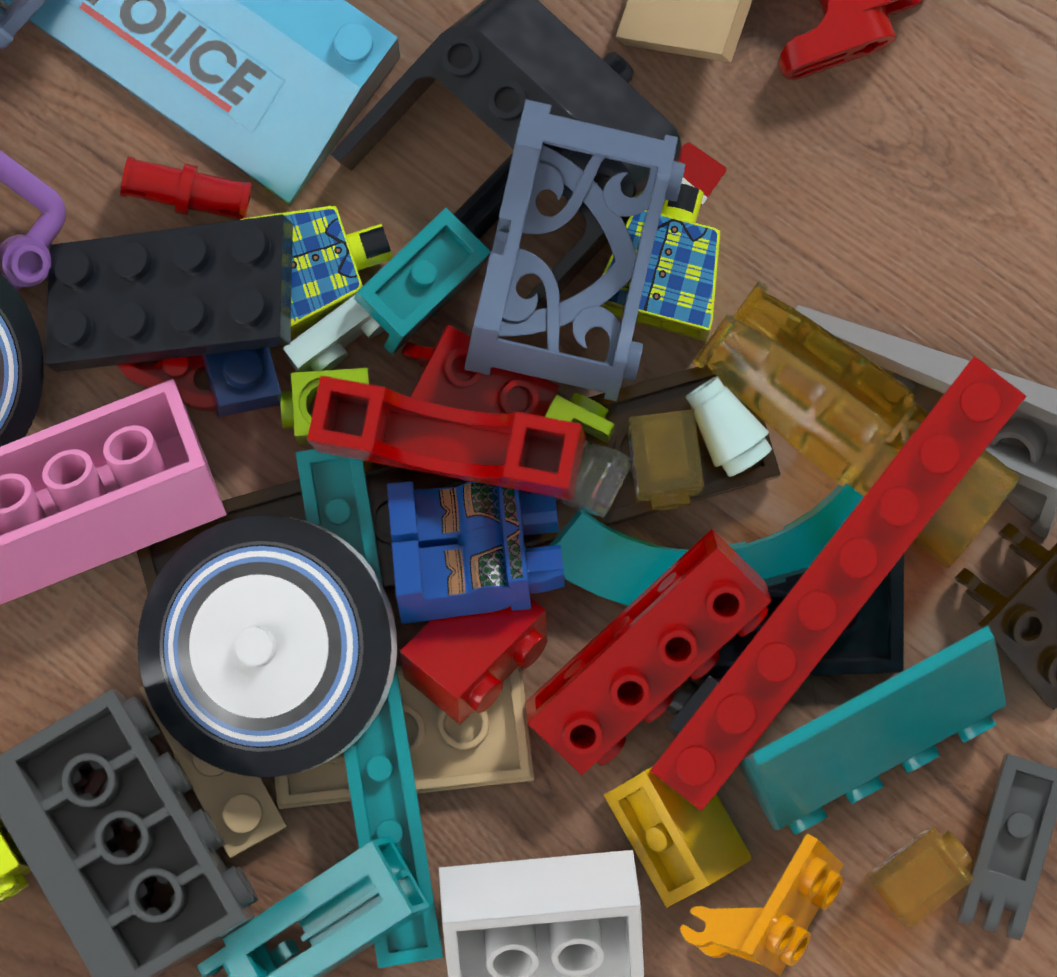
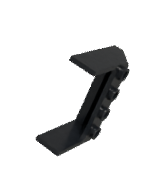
M483 0L437 37L331 153L339 163L352 171L435 80L440 81L513 150L526 99L551 105L549 114L660 140H664L665 134L678 137L674 161L676 162L681 160L682 142L671 122L539 0ZM542 144L569 159L583 171L593 156L587 153ZM604 158L598 168L594 181L604 190L610 178L616 174L628 172L622 179L620 186L625 196L633 198L639 196L644 191L649 179L650 168ZM564 184L562 196L569 201L573 191ZM582 202L578 210L582 213L586 222L584 235L551 270L556 279L559 294L608 242L603 229L584 202ZM621 216V218H622V220L624 221V223H626L627 220H628L629 217H630V216ZM541 281L525 298H532L537 292L538 302L535 310L547 307L545 286Z

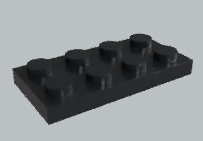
M282 214L50 245L51 267L48 279L45 365L56 372L290 345L293 223Z

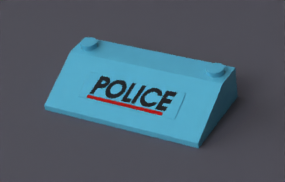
M14 0L0 1L4 3L6 6H9ZM47 0L28 20L290 206L400 59L398 37L345 0Z

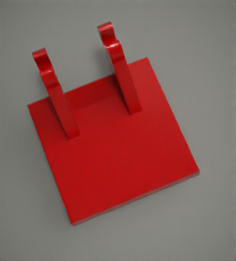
M446 325L434 348L421 347L414 343L406 342L401 352V355L409 360L414 359L422 363L421 367L424 368L410 397L441 406L483 413L506 414L520 412L544 417L559 386L547 379L491 367L490 375L465 370L471 337L450 325Z

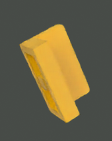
M651 768L607 792L604 794V797L666 908L746 864L751 860V854L717 794L714 795L703 811H700L650 771Z

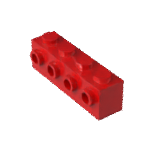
M711 529L526 700L527 724L581 776L595 763L599 766L607 764L624 747L627 740L625 736L642 720L650 723L657 719L673 700L672 693L689 677L693 680L701 678L715 665L721 654L720 648L736 634L739 636L749 634L763 621L768 612L766 606L772 602L765 580Z

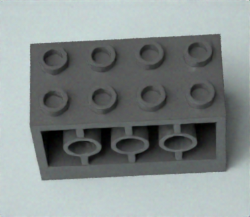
M114 689L104 693L0 755V817L92 977H159L255 918L256 916L250 905L257 902L259 898L240 867L236 868L233 866L228 869L217 849L226 845V842L214 826L208 811L203 812L199 809L195 812L186 798L185 793L194 787L187 779L176 756H170L168 752L161 755L152 738L160 734L161 730L142 699L139 701L135 695L128 698ZM93 769L107 772L108 780L104 783L105 791L101 796L92 793L84 794L83 791L85 785L89 782L88 774ZM123 823L131 828H139L141 831V837L137 840L138 850L134 854L131 851L119 850L117 841L122 837L120 831L122 827L120 826ZM157 880L161 884H172L175 894L170 898L172 907L168 911L163 907H152L149 897L154 894L152 885Z

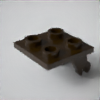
M1007 523L998 532L999 535L1010 541L1009 547L1034 566L1036 570L1009 598L982 582L974 573L966 568H963L955 576V580L966 586L968 589L965 592L990 611L978 623L981 628L986 626L990 628L995 637L996 646L1047 707L1055 710L1057 708V543L1050 550H1047L1028 538L1017 527Z

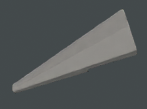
M800 305L788 316L784 334L792 340L800 336L830 361L827 368L838 377L843 378L849 375L875 396L873 404L911 435L969 363L968 360ZM991 368L1027 397L973 464L969 472L986 484L985 494L997 503L1005 499L1032 521L1030 529L1034 533L1046 539L1057 520V389Z

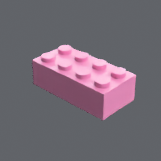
M174 379L0 447V605L227 515L197 432Z

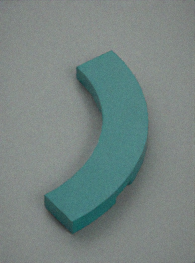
M847 475L826 498L807 513L783 526L784 529L749 543L744 541L728 545L763 579L807 568L868 491ZM580 508L549 545H561L564 578L600 597L627 606L637 599L689 550L658 546L652 542L623 534L597 521Z

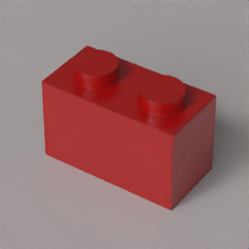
M530 597L531 609L512 611L510 606L494 612L431 620L400 650L403 677L461 725L474 711L482 713L497 700L503 690V682L518 666L526 669L542 654L547 645L546 610Z

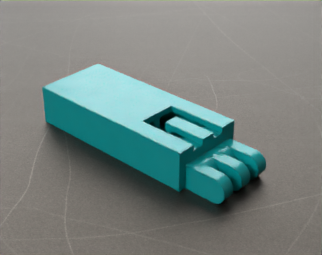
M391 837L372 840L223 938L226 947L197 965V968L202 977L215 975L222 968L225 969L227 977H323L426 911L430 906ZM296 922H299L305 932L300 936L302 941L309 940L312 947L301 953L292 938L283 941L278 945L279 947L270 952L266 942Z

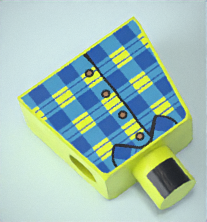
M681 183L677 202L664 200L636 323L706 342L713 322L720 230L696 223L704 192L693 186ZM646 210L635 216H630L626 224L635 251H637ZM613 253L603 272V275L615 263ZM629 281L620 291L601 305V307L606 308L619 319L622 316Z
M336 206L243 218L251 219L283 214L293 223L290 340L303 334L353 297L363 287L358 273L359 270L390 261L393 258L382 223L346 235Z

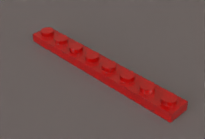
M973 356L650 771L700 811H703L1027 397L1024 393L977 357Z

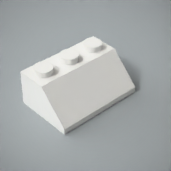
M633 850L439 867L442 924L448 977H644L641 904Z

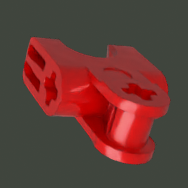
M819 0L823 9L824 19L815 29L796 36L786 43L778 60L782 75L790 80L801 79L887 47L897 39L888 15L913 8L925 0Z

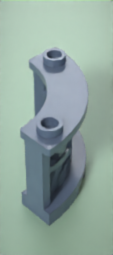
M526 99L464 369L490 375L491 367L603 392L605 393L604 399L617 402L622 380L635 381L641 359L643 343L632 341L664 200L677 202L683 179L685 163L674 161L678 137L665 134L664 140L560 117L549 114L551 105ZM542 144L587 153L593 156L583 171L569 159ZM608 158L650 168L649 179L644 191L639 196L633 198L623 194L620 183L628 172L619 173L610 178L604 190H602L594 181V178L603 159ZM564 184L573 191L568 203L557 215L545 216L537 209L536 197L540 191L547 189L553 191L557 196V200L562 196ZM582 202H584L603 229L611 246L615 263L592 285L559 303L558 285L551 269L541 258L532 252L519 248L522 233L543 234L562 227L571 220L579 210ZM646 210L637 251H635L632 239L621 216H635ZM536 274L541 278L545 286L547 307L535 310L538 302L537 292L529 299L518 295L516 284L523 275ZM629 281L621 321L619 322L612 312L601 307V305L620 291ZM573 322L574 337L586 349L585 335L588 330L593 327H601L606 330L609 336V350L605 362L561 353L559 350V327ZM547 331L548 349L498 337L521 336Z

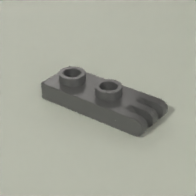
M1011 754L1003 756L959 907L957 922L971 925L977 912L978 901L987 903L982 922L983 930L995 933L999 926L1003 909L1012 911L1007 925L1006 936L1018 941L1021 940L1057 819L1056 768Z

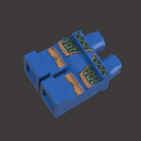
M413 482L387 483L395 588L401 624L503 610L510 606L512 611L531 609V593L546 592L565 587L561 545L525 549L524 535L559 532L556 497L479 482H467L458 487L414 490Z

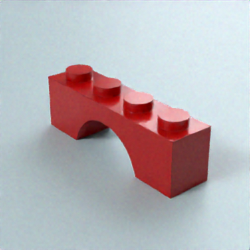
M321 375L307 441L320 453L573 500L586 436L582 425L579 423L520 412L495 414L456 409L417 400L394 392L386 387Z

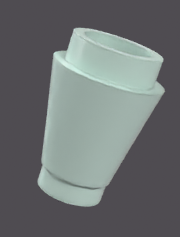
M718 376L703 383L685 397L692 407V413L714 466L722 465L729 477L751 467L772 450V447L765 438L769 431L723 385Z

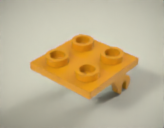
M807 833L765 907L715 909L703 906L693 907L690 909V913L703 920L706 927L704 931L696 932L686 925H681V934L687 942L695 947H699L704 954L711 958H723L730 954L762 965L778 976H781L786 965L794 966L805 953L811 938V933L807 929L819 908L823 910L828 909L836 899L843 884V876L839 873L844 864L817 838Z

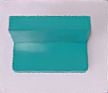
M445 208L357 291L354 300L390 335L384 347L394 355L479 273L490 256L491 251L455 215Z

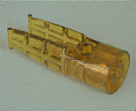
M757 282L733 316L726 315L693 362L699 368H704L707 365L728 389L802 455L839 485L844 487L847 483L864 497L929 413L913 401L915 395L903 384L810 318L788 304L767 294V285L763 282ZM985 449L913 542L948 569L994 515L1021 477Z

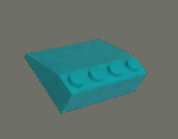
M986 626L744 758L738 766L772 829L776 831L789 825L792 833L796 835L826 819L828 816L822 806L845 794L851 805L883 788L884 784L879 775L901 763L908 774L938 758L941 755L935 744L957 733L962 743H965L996 726L997 724L991 714L1006 706V699L994 635L990 628Z

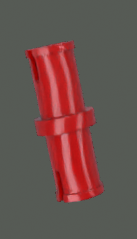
M128 156L123 171L120 196L126 198L129 196L175 206V213L188 215L190 210L240 220L246 218L252 182L246 181L245 183L198 173V166L186 163L183 169L136 160L135 157Z

